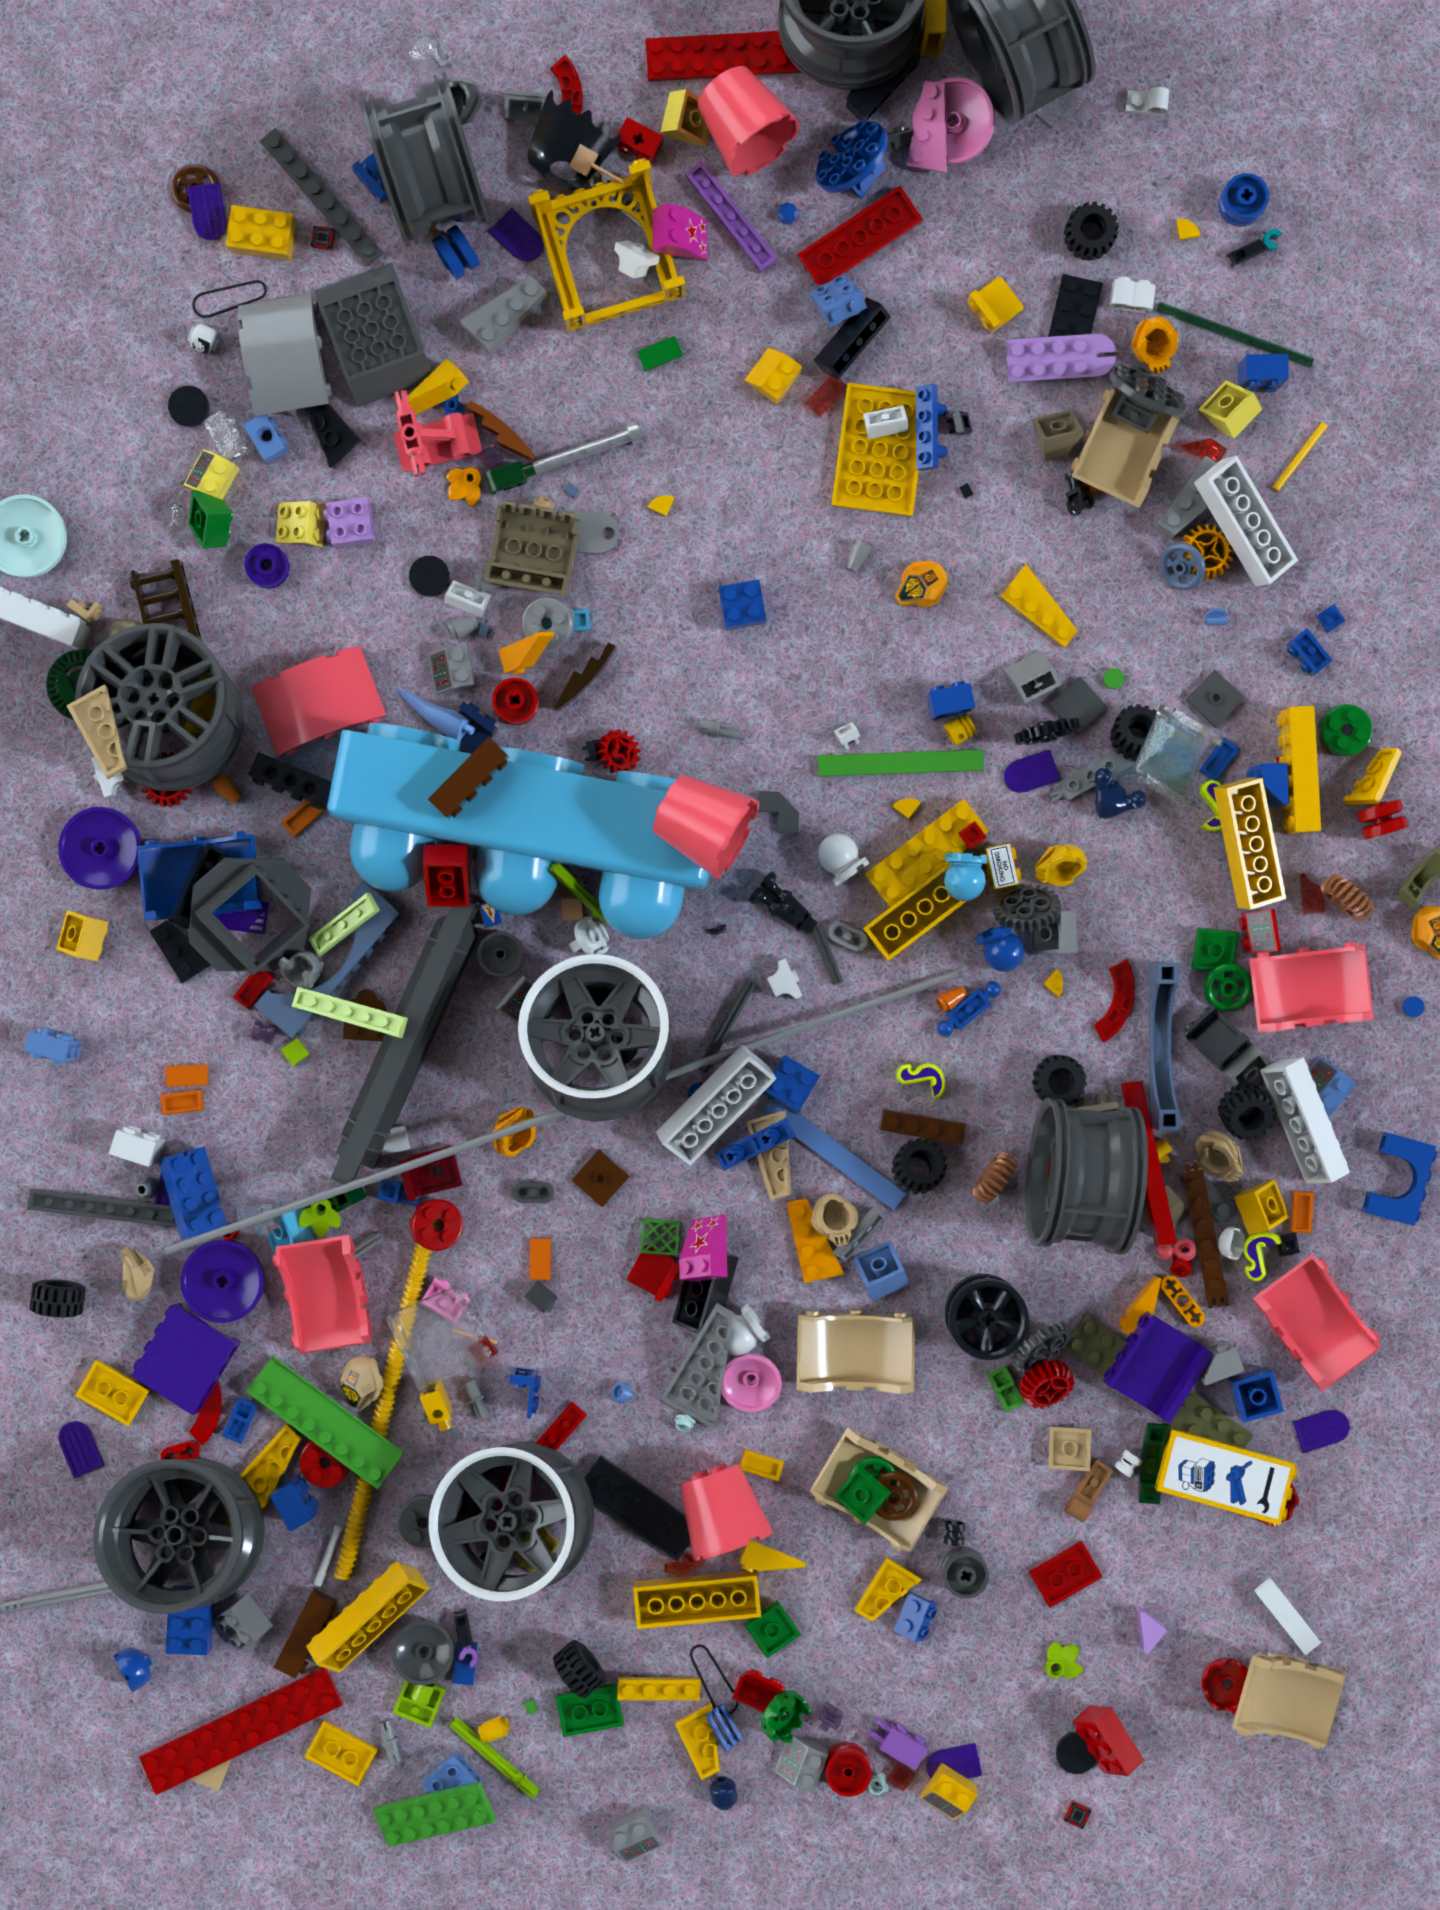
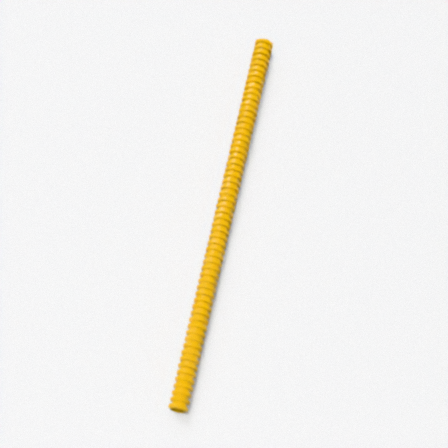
M436 1219L433 1222L432 1226L434 1230L438 1228L437 1222H439L440 1219ZM418 1244L414 1246L415 1252L412 1253L414 1258L411 1259L412 1265L409 1266L411 1270L408 1271L409 1277L406 1278L407 1284L404 1286L406 1290H403L405 1295L401 1298L403 1302L400 1303L401 1309L398 1310L400 1315H397L398 1321L395 1323L397 1327L394 1328L395 1334L392 1335L394 1339L391 1340L392 1346L389 1347L391 1352L388 1353L389 1359L386 1360L388 1364L385 1365L386 1371L383 1372V1388L380 1396L377 1398L378 1402L375 1404L377 1409H374L375 1415L372 1416L374 1421L371 1422V1428L385 1439V1435L388 1433L386 1429L389 1428L388 1423L391 1421L389 1418L392 1416L391 1410L394 1409L392 1404L395 1403L394 1398L397 1396L395 1392L398 1391L397 1385L400 1384L398 1380L401 1379L400 1373L403 1372L401 1367L405 1364L403 1360L406 1359L405 1354L408 1352L406 1348L409 1347L408 1341L411 1339L409 1335L412 1334L411 1329L414 1327L412 1323L415 1322L414 1316L417 1315L415 1310H418L417 1304L420 1303L418 1298L421 1297L420 1291L423 1290L421 1286L424 1285L423 1279L426 1278L425 1272L428 1270L426 1266L429 1265V1262L427 1261L431 1258L429 1253H432V1250L425 1249ZM361 1477L357 1478L358 1484L355 1486L357 1490L354 1491L355 1496L352 1498L354 1502L351 1503L352 1509L349 1510L351 1515L348 1516L349 1521L346 1523L347 1528H345L346 1534L343 1535L344 1540L341 1543L343 1546L340 1547L341 1553L338 1555L340 1559L337 1560L338 1565L335 1567L337 1571L334 1572V1576L337 1579L344 1581L352 1579L351 1574L354 1572L352 1567H355L354 1561L357 1560L355 1555L359 1552L357 1548L360 1547L359 1542L362 1539L360 1536L363 1535L362 1529L365 1527L363 1523L366 1522L365 1517L368 1515L366 1511L369 1510L368 1504L371 1503L369 1498L372 1497L371 1492L374 1490L372 1485Z

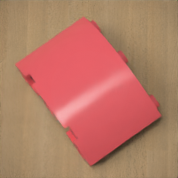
M361 646L337 651L336 655L328 658L323 655L279 672V677H268L251 687L277 756L286 755V757H292L298 754V750L316 741L333 739L342 730H348L365 724L369 726V723H380L379 719L386 716Z
M1357 942L1344 943L1342 948L1309 951V947L1296 949L1297 953L1270 956V952L1257 953V958L1249 959L1258 1033L1295 1029L1296 1027L1319 1026L1335 1023V1019H1337V1023L1374 1019L1365 945L1357 946Z
M349 1234L275 1247L276 1255H273L274 1267L278 1268L286 1289L284 1290L285 1301L289 1302L294 1335L291 1336L293 1348H296L299 1354L373 1342L371 1317L367 1316V1309L364 1304L368 1303L365 1281L359 1258L355 1259L356 1248Z
M1311 1254L1256 1295L1253 1300L1260 1312L1269 1320L1268 1324L1296 1361L1301 1360L1300 1364L1306 1370L1305 1373L1323 1392L1382 1347L1379 1343L1381 1338L1373 1328L1370 1330L1349 1305L1350 1299L1343 1291L1340 1292L1326 1270L1329 1267L1322 1258L1317 1259Z

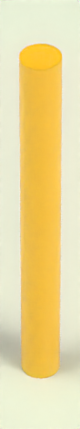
M1321 422L1271 487L1272 489L1279 492L1328 428L1326 423Z

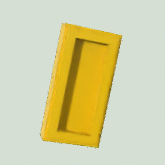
M747 1449L744 1450L740 1463L743 1471L775 1481H779L784 1465L783 1460Z

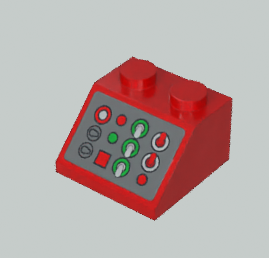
M1275 909L1241 913L1242 918H1239V926L1241 930H1244L1245 938L1242 939L1244 951L1247 950V954L1281 950Z

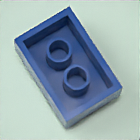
M174 1585L171 1589L190 1590L195 1588V1586ZM214 1604L167 1614L166 1654H209L212 1650Z

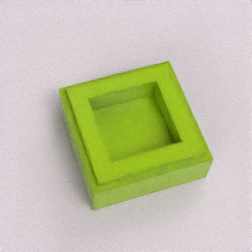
M296 1038L281 1049L292 1066H295L310 1055L299 1038Z

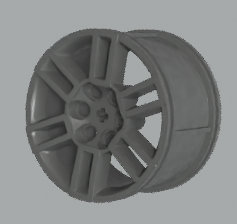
M151 623L137 625L112 635L103 643H100L87 658L78 678L75 701L105 685L108 689L113 712L121 711L114 715L117 728L127 724L133 725L126 753L124 754L127 769L121 772L125 777L149 789L179 791L208 781L219 773L231 760L239 746L244 729L242 699L232 679L221 668L210 649L196 636L168 624ZM176 660L197 663L176 674L173 672ZM162 661V664L157 665V662ZM208 673L212 675L211 678L186 687L188 682ZM153 680L150 686L145 687L147 681ZM172 683V687L166 689L167 684ZM213 691L216 693L215 708L211 720L206 721L189 709L187 701ZM135 696H139L137 702L131 703ZM146 715L145 719L138 720L140 716ZM184 718L200 729L202 734L196 738L179 724V720ZM172 731L188 745L186 749L166 758H158L162 733ZM147 732L148 739L145 757L140 759L138 758L143 735Z

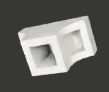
M629 240L615 243L614 251L620 259L618 271L632 278L646 276L649 266L657 265L660 256L644 249V245L633 243Z
M92 757L96 772L94 779L97 785H100L103 796L108 799L117 796L116 790L118 786L128 782V778L119 773L107 779L96 758Z
M786 959L778 961L777 972L767 978L775 997L784 993L792 995L794 999L801 997L802 993L797 985V982L800 980L796 971L790 970Z

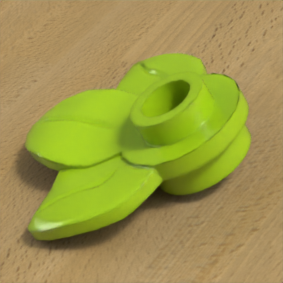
M327 1199L304 1209L299 1218V1227L311 1225L319 1238H322L328 1232L330 1226L339 1228L341 1224L339 1213L332 1209L331 1203ZM318 1205H324L325 1209L319 1210Z
M1057 1641L1053 1642L1047 1650L1048 1660L1045 1663L1047 1675L1051 1678L1063 1676L1068 1679L1080 1675L1084 1669L1075 1662L1079 1647L1073 1644L1061 1647ZM1053 1664L1059 1665L1056 1671L1051 1669Z

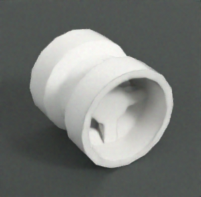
M1125 1449L1122 1453V1459L1118 1460L1114 1466L1123 1474L1132 1478L1135 1468L1140 1466L1143 1461L1138 1456L1131 1454L1128 1449Z

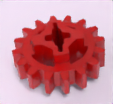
M620 729L614 732L611 730L607 735L601 737L603 742L597 744L601 748V750L597 751V754L602 756L598 761H604L605 765L603 768L610 767V773L631 771V769L637 767L635 762L641 759L637 756L641 750L636 749L639 742H633L634 735L628 737V731L621 733Z

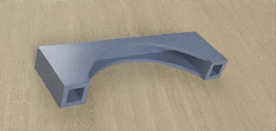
M363 880L349 897L353 899L354 903L364 894L371 893L380 911L356 929L351 952L341 969L331 979L311 989V991L334 997L332 994L337 989L340 991L347 984L346 978L350 973L354 975L361 968L359 963L363 958L368 959L374 953L373 947L377 942L381 944L387 938L388 934L386 932L391 926L395 928L402 920L400 918L402 913ZM267 990L254 1006L291 1038L301 1037L308 1029L306 1024L310 1020L314 1022L318 1018L319 1014L292 1007L295 994H278L272 990Z
M1148 963L1150 1119L1152 1128L1158 1131H1180V1110L1175 1095L1171 1058L1172 1012L1177 984H1179L1178 963Z

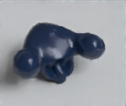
M1100 768L1096 771L1094 777L1096 787L1095 803L1096 813L1099 818H1112L1127 810L1139 809L1145 805L1147 800L1145 792L1137 790L1126 796V790L1119 784V781L1112 780V772L1109 769Z

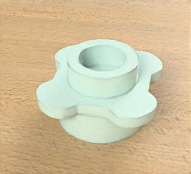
M678 1414L674 1420L675 1428L682 1432H690L694 1427L693 1424L696 1422L687 1414Z
M880 1772L878 1775H871L870 1784L868 1785L871 1794L880 1795L888 1791L889 1786L885 1782L886 1776L884 1773Z

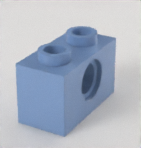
M256 416L243 424L267 464L289 452L286 448L289 443L283 434L278 435L275 430L278 425L272 416ZM267 433H271L272 439L268 442L263 441V437Z

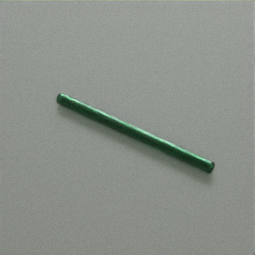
M1159 301L1156 312L1270 354H1288L1289 361L1308 368L1313 364L1314 358L1163 302Z

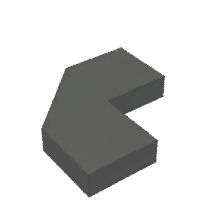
M758 791V812L778 813V833L798 834L799 812L780 792Z

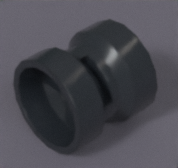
M945 1521V1530L948 1532L944 1536V1544L963 1546L965 1538L962 1532L965 1531V1523L957 1521V1525H953L951 1521Z

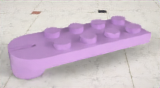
M1103 334L1006 339L1008 382L1102 376L1112 369L1116 356L1097 357V353L1116 352L1112 340Z

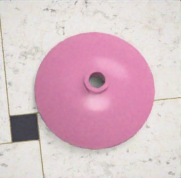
M748 1353L736 1356L726 1364L722 1395L731 1406L746 1412H757L768 1408L777 1400L781 1392L782 1379L778 1368L771 1360L762 1355ZM752 1374L755 1377L753 1379H749L748 1375Z

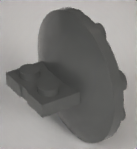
M1118 364V366L1112 369L1109 377L1122 395L1111 416L1125 423L1127 422L1148 434L1159 414H1183L1186 409L1185 396L1168 386L1166 387L1167 381L1156 376L1152 385L1146 383L1148 371L1140 367L1135 370L1123 364Z

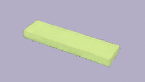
M371 893L364 894L308 938L317 956L325 954L380 911Z

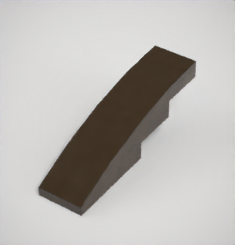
M608 642L599 660L591 657L582 674L576 671L573 672L555 705V709L558 711L562 710L592 684L615 652V645Z

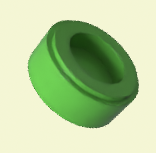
M1111 668L1104 673L1103 683L1109 689H1117L1124 683V674L1117 668Z

